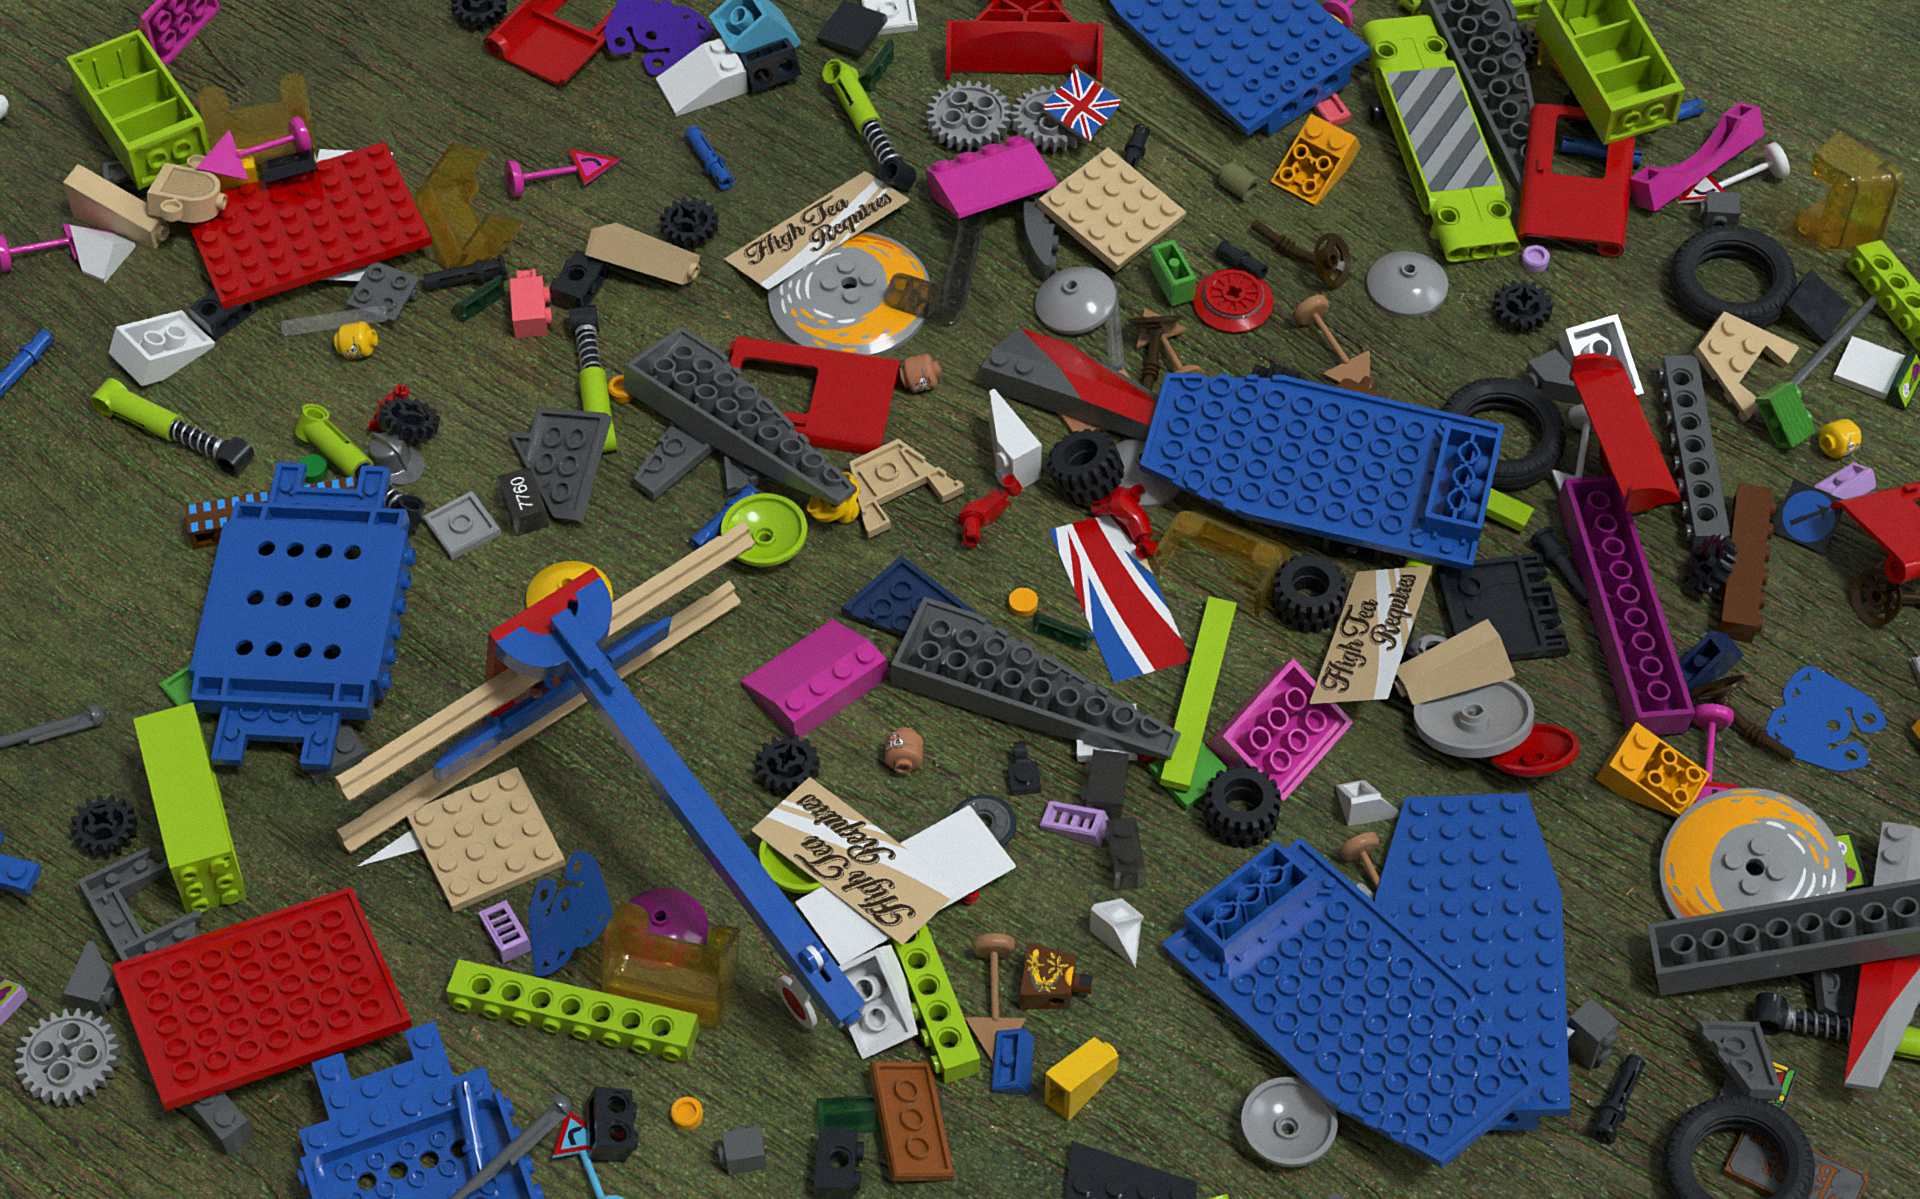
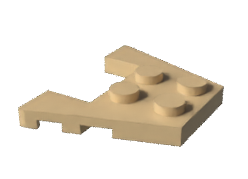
M1724 311L1718 316L1693 352L1713 381L1717 379L1725 390L1723 395L1729 403L1733 402L1740 411L1737 414L1739 418L1746 422L1754 413L1757 404L1755 403L1756 397L1740 384L1744 375L1761 351L1780 367L1784 368L1791 361L1799 347Z
M896 439L849 462L850 472L859 483L860 490L857 500L868 538L891 528V521L879 505L925 483L930 485L942 503L964 493L962 482L959 480L954 481L939 466L935 468L926 462L923 455L900 439Z

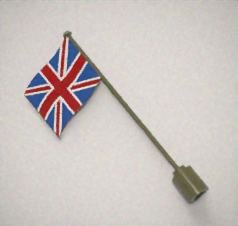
M1077 64L1071 67L1072 74L1067 82L1052 94L1044 105L1043 112L1090 144L1094 134L1113 117L1119 105L1122 104L1219 170V184L1243 201H1248L1252 198L1259 188L1260 179L1235 162L1223 166L1219 165L1083 72Z

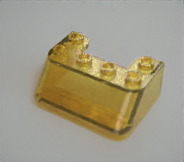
M304 71L286 74L281 79L280 91L282 101L232 110L229 107L227 94L221 87L208 86L198 88L197 96L210 151L229 129L237 150L250 148L288 136V122L296 116L303 120L310 136L311 148L315 150L316 135ZM291 141L254 153L256 164H262L265 160L298 151Z
M1839 131L1813 154L1811 161L1813 175L1830 186L1826 202L1818 200L1808 210H1801L1796 214L1793 226L1801 233L1806 234L1823 248L1829 250L1855 249L1859 245L1878 240L1884 241L1904 185V176L1897 167L1844 132Z
M620 901L605 929L601 992L698 1014L699 1027L707 1029L717 1027L725 1014L738 966L741 928L724 924L714 926L708 934L706 946L650 933V917L648 912L637 904Z

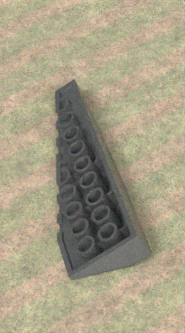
M1421 0L1419 8L1422 14L1432 18L1438 35L1447 43L1446 56L1448 60H1453L1456 64L1484 136L1521 195L1530 111L1535 104L1529 74L1526 72V59L1522 51L1521 34L1517 26V14L1511 0Z
M679 327L625 364V391L727 455L771 478L837 506L857 491V487L836 466H830L826 462V456L820 450L816 451L809 444V439L803 433L799 434L794 429V424L769 398H763L759 394V388L753 382L748 383L743 378V372L737 366L732 367L730 365L728 357L722 351L684 327Z
M923 597L891 663V684L987 716L1073 740L1078 739L1085 743L1171 760L1181 736L1180 732L1149 714L1143 715L1135 710L1134 705L1125 700L1121 702L1111 696L1110 691L1102 686L1096 687L1087 682L1085 676L1047 654L1043 656L1033 650L1034 646L1025 641L1019 642L1009 636V632L1000 626L996 628L987 623V619L983 616Z

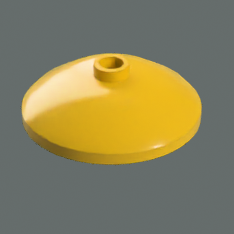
M581 561L558 562L546 567L532 579L526 593V605L529 608L591 568H594L604 581L613 603L612 586L607 576L591 564Z

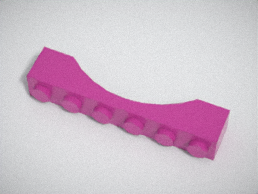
M1739 102L1721 115L1709 139L1690 158L1670 167L1657 168L1648 165L1629 178L1635 206L1654 212L1660 210L1666 203L1680 196L1682 192L1700 182L1702 178L1717 170L1719 166L1729 159L1736 157L1739 152L1753 145L1755 141L1765 135L1760 107Z

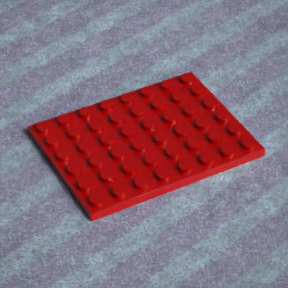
M386 142L372 144L369 147L317 162V169L267 183L264 182V179H261L257 182L245 183L232 189L220 191V193L227 195V203L224 210L220 209V212L214 218L204 222H187L223 309L238 304L242 305L433 244L431 235Z
M352 886L111 965L164 1111L412 1027L411 1019Z

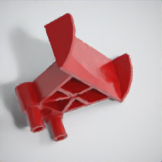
M988 0V6L973 21L947 20L946 80H951V71L1072 73L1071 67L1077 64L1079 69L1086 74H1097V81L1102 83L1103 23L1076 22L1063 8V0Z
M1590 353L1575 355L1572 360L1569 379L1576 386L1600 443L1599 459L1605 476L1614 477L1624 500V510L1631 511V514L1652 510L1656 505L1680 501L1681 498L1677 485L1674 484L1661 454L1660 446L1657 444L1658 441L1652 433L1623 364L1618 359L1606 354Z

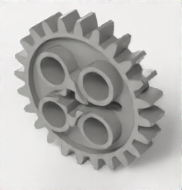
M970 80L967 81L966 86H962L958 81L955 88L948 84L947 92L939 89L938 96H932V103H928V111H926V121L928 122V130H932V137L938 136V143L947 141V148L957 145V151H960L962 147H966L967 151L971 152L972 147L975 146L980 151L982 145L991 144V141L1000 143V136L1006 137L1007 129H1010L1012 111H1010V103L1006 102V96H999V89L991 92L990 84L982 88L980 81L975 86L971 85Z
M1051 85L1050 90H1046L1044 86H1041L1040 91L1031 88V94L1023 92L1022 99H1016V105L1012 106L1011 112L1012 130L1017 131L1016 136H1024L1027 140L1032 141L1035 147L1042 145V151H1045L1047 147H1051L1053 152H1056L1057 147L1067 151L1068 145L1076 149L1077 142L1085 144V141L1043 112L1045 103L1057 91L1054 85Z
M80 1008L76 1009L73 1016H70L67 1009H64L62 1017L59 1018L54 1012H51V1021L46 1022L40 1018L39 1023L41 1027L37 1029L30 1026L28 1029L32 1036L21 1037L25 1047L16 1048L19 1056L15 1060V1064L19 1069L16 1073L20 1081H22L24 1089L26 1091L30 1090L34 1099L40 1096L44 1104H47L53 1098L56 1107H59L63 1099H66L69 1106H72L76 1097H79L82 1103L86 1102V1093L89 1092L96 1097L98 1094L95 1088L98 1085L103 1088L108 1087L105 1077L115 1078L116 1075L111 1067L120 1066V1062L116 1057L121 1054V1050L117 1045L119 1040L116 1034H113L112 1026L110 1024L106 1025L102 1016L95 1019L92 1011H89L83 1017ZM78 1035L75 1039L68 1040L71 1036ZM51 1053L48 1057L41 1058L44 1054ZM96 1056L93 1060L84 1062L87 1058ZM68 1074L66 1078L57 1080L60 1076Z

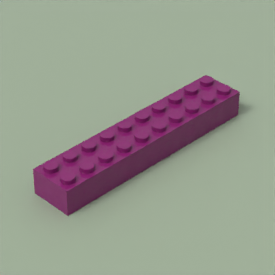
M1613 476L1564 479L1557 497V503L1577 568L1585 584L1588 595L1587 601L1626 728L1628 730L1637 722L1654 735L1686 733L1695 715V710L1631 511L1624 510V500Z

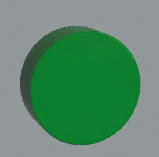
M310 454L303 457L299 462L306 464V482L321 481L328 473L326 460L320 455Z

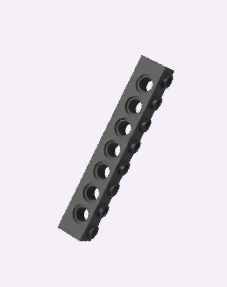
M1664 355L1661 367H1657L1656 379L1657 383L1662 384L1660 402L1661 405L1666 407L1664 425L1670 430L1668 448L1673 450L1674 453L1672 457V471L1677 473L1678 476L1676 485L1682 499L1680 502V517L1685 518L1686 522L1684 525V540L1686 542L1689 541L1690 551L1693 553L1694 551L1696 552L1695 548L1697 546L1700 548L1703 546L1705 538L1710 541L1713 534L1716 536L1722 534L1730 538V531L1698 358L1696 355Z

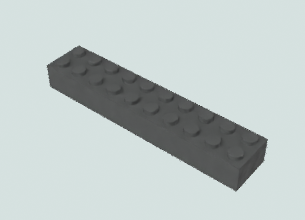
M1920 879L1648 924L1660 994L1663 996L1920 954Z

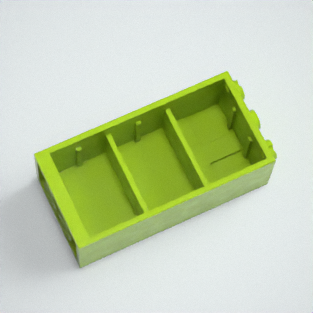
M1542 0L1536 29L1603 145L1677 122L1685 88L1632 0Z
M140 29L66 57L77 98L139 190L152 185L164 163L187 167V159L190 156H207L209 154L210 147L202 118Z
M194 703L134 718L169 867L186 914L198 909L203 913L210 908L224 904H234L238 900L247 898L210 751Z

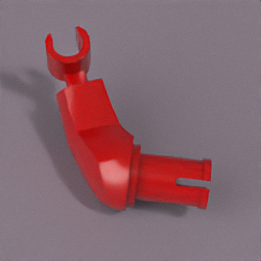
M1008 474L1003 478L1002 485L1005 488L1003 491L996 488L984 498L970 502L961 509L958 522L963 527L962 541L965 546L976 547L977 543L980 544V528L995 522L1011 504L1008 499L1009 496L1015 497L1021 493L1022 486L1013 474Z
M1117 492L1112 497L1093 500L1092 504H1100V506H1091L1095 516L1113 514L1118 520L1126 524L1133 541L1140 542L1135 548L1136 555L1140 559L1148 558L1149 554L1156 553L1158 549L1157 543L1149 540L1153 536L1148 515L1132 496L1123 492Z

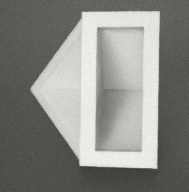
M70 225L82 274L103 283L110 278L136 247L134 242L113 233Z
M1366 780L1336 785L1337 794L1348 826L1400 816V811L1384 800L1380 792Z
M1122 898L1094 904L1090 914V932L1136 968L1141 921L1144 916Z

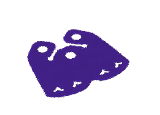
M619 0L605 27L608 48L614 54L630 53L634 50L635 45L630 33L626 30L627 27L633 28L632 32L636 41L648 49L669 48V53H647L643 57L645 67L652 75H661L701 44H704L713 33L710 24L700 14L686 6H674L670 0H660L662 1L661 3L654 2V0ZM681 13H684L685 16H690V18L683 19ZM698 23H700L701 27L705 28V30L698 29ZM653 31L657 34V38L655 40H648L646 33ZM618 37L624 38L626 41L625 46H617L615 39ZM654 59H661L664 65L661 68L653 66L652 62Z

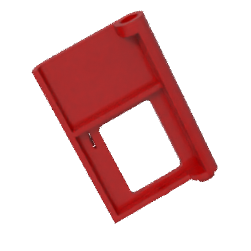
M523 0L484 38L483 44L492 56L554 85L563 86L607 42L605 27L614 8L593 30L586 31L553 16L568 0Z
M1537 104L1533 106L1530 111L1516 232L1518 240L1531 236L1598 244L1597 250L1601 255L1609 258L1621 256L1625 251L1631 189L1629 178L1632 177L1636 135L1608 144L1604 178L1554 174L1551 171L1557 119L1569 118L1589 121L1582 107L1553 104Z
M738 336L736 341H731L729 357L732 358L730 365L732 367L737 366L740 370L745 360H756L811 368L818 371L809 412L800 414L782 411L794 424V429L799 434L803 433L807 436L812 447L865 455L882 446L894 388L898 387L900 380L901 359Z
M1920 481L1831 503L1829 507L1832 510L1841 508L1889 554L1884 568L1887 578L1892 583L1901 584L1920 579V507L1915 503L1920 501Z

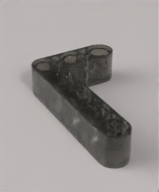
M977 212L959 218L954 228L942 285L905 273H896L892 276L884 293L885 303L894 309L947 326L955 325L967 303L985 222L983 214Z

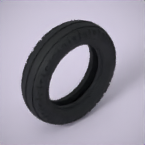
M1736 225L1714 226L1690 236L1676 251L1669 272L1670 287L1680 308L1698 323L1700 322L1701 325L1708 328L1725 311L1764 329L1775 323L1785 314L1781 307L1791 296L1797 284L1793 262L1780 244L1760 231L1751 230V228L1743 226L1736 227ZM1712 257H1740L1751 261L1765 272L1770 282V290L1762 298L1751 302L1736 303L1725 301L1711 295L1699 284L1695 269L1704 260Z
M1505 377L1476 380L1459 388L1442 407L1441 411L1467 417L1484 409H1508L1525 416L1537 428L1540 435V444L1532 453L1513 460L1497 459L1491 486L1492 489L1497 491L1520 490L1537 484L1551 474L1552 469L1554 470L1564 454L1567 433L1563 416L1557 405L1548 395L1529 383Z
M1725 1095L1711 1098L1687 1111L1674 1125L1667 1138L1663 1152L1662 1167L1665 1184L1672 1199H1715L1706 1193L1696 1180L1692 1169V1157L1698 1145L1707 1136L1726 1128H1744L1755 1131L1770 1140L1781 1154L1785 1166V1177L1779 1189L1768 1199H1809L1815 1178V1163L1810 1143L1803 1130L1791 1116L1765 1100L1746 1095Z

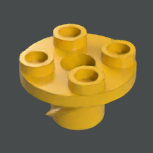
M842 472L857 487V491L837 506L811 495L807 511L817 521L831 522L837 519L840 523L847 524L858 516L860 505L856 500L860 487L858 481L851 473Z

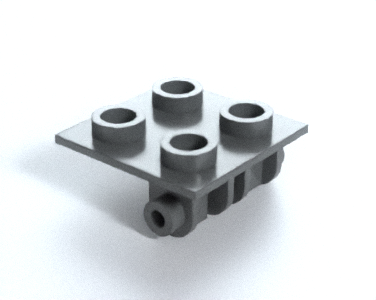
M379 262L369 264L346 304L395 322L406 302L411 299H417L419 291L415 289V286L420 277Z

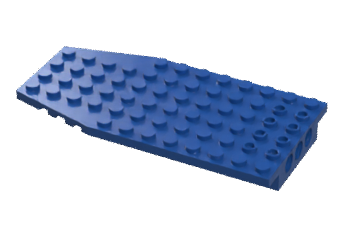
M1107 0L1109 5H1112L1115 15L1121 23L1247 136L1259 128L1269 136L1351 83L1350 68L1370 56V47L1315 0Z
M1166 373L1139 470L1245 520L1472 571L1505 425L1285 375H1272V378H1258L1256 374H1246V377H1230V374L1204 377L1202 373Z
M1528 794L1405 797L1375 896V903L1471 986L1481 1006L1486 1008L1498 1031L1501 1030L1513 1053L1518 1055L1537 1083V1091L1490 1130H1539L1538 1116H1571L1562 892Z
M1301 837L1286 849L1277 841H1274L1185 909L1183 911L1185 926L1162 943L1163 951L1330 1107L1441 1169L1537 1091V1083L1518 1055L1513 1053L1501 1030L1498 1031L1486 1008L1481 1006L1471 986Z

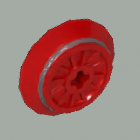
M1226 269L1215 271L1204 277L1196 286L1195 298L1192 302L1196 314L1206 325L1222 332L1241 333L1251 331L1265 323L1272 314L1274 298L1271 288L1263 279L1258 281L1255 276L1243 270Z

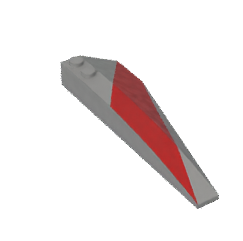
M1882 821L1873 886L1920 879V828L1913 825ZM1920 954L1861 964L1844 1087L1878 1091L1892 1062V1057L1903 1039V1034L1907 1026L1910 1025L1918 1004H1920Z

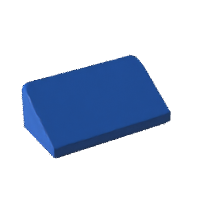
M1026 1028L996 1031L992 1090L994 1092L1020 1095L1030 1094L1034 1036Z

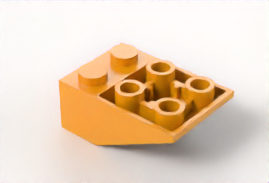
M1311 114L1270 182L1316 206L1348 170L1361 145L1356 136Z
M1635 722L1621 736L1595 779L1623 798L1679 818L1683 812L1692 806L1710 774Z

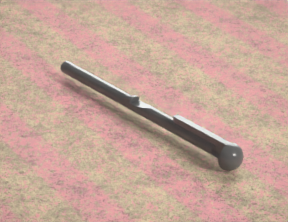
M1874 295L1870 296L1788 382H1793L1800 389L1801 384L1828 356L1834 353L1837 346L1878 305L1877 298ZM1756 407L1754 410L1755 420L1759 424L1766 425L1764 418L1761 417L1762 414L1759 412L1760 409Z
M93 704L90 705L91 711L0 736V748L28 740L29 744L33 745L98 727L105 719L104 710L100 706Z
M563 1094L553 1095L551 1098L554 1103L450 1199H465L469 1194L489 1181L509 1161L513 1166L570 1114L572 1109L570 1099Z

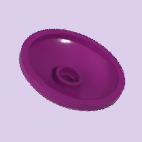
M655 888L638 894L623 907L616 923V938L621 952L634 965L650 971H671L687 965L700 954L708 937V920L701 904L691 895L673 888ZM658 917H665L663 921L656 920Z

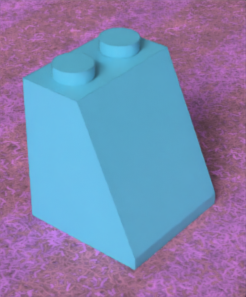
M726 0L709 15V18L729 49L734 52L745 53L786 37L795 48L802 43L782 11L769 0Z

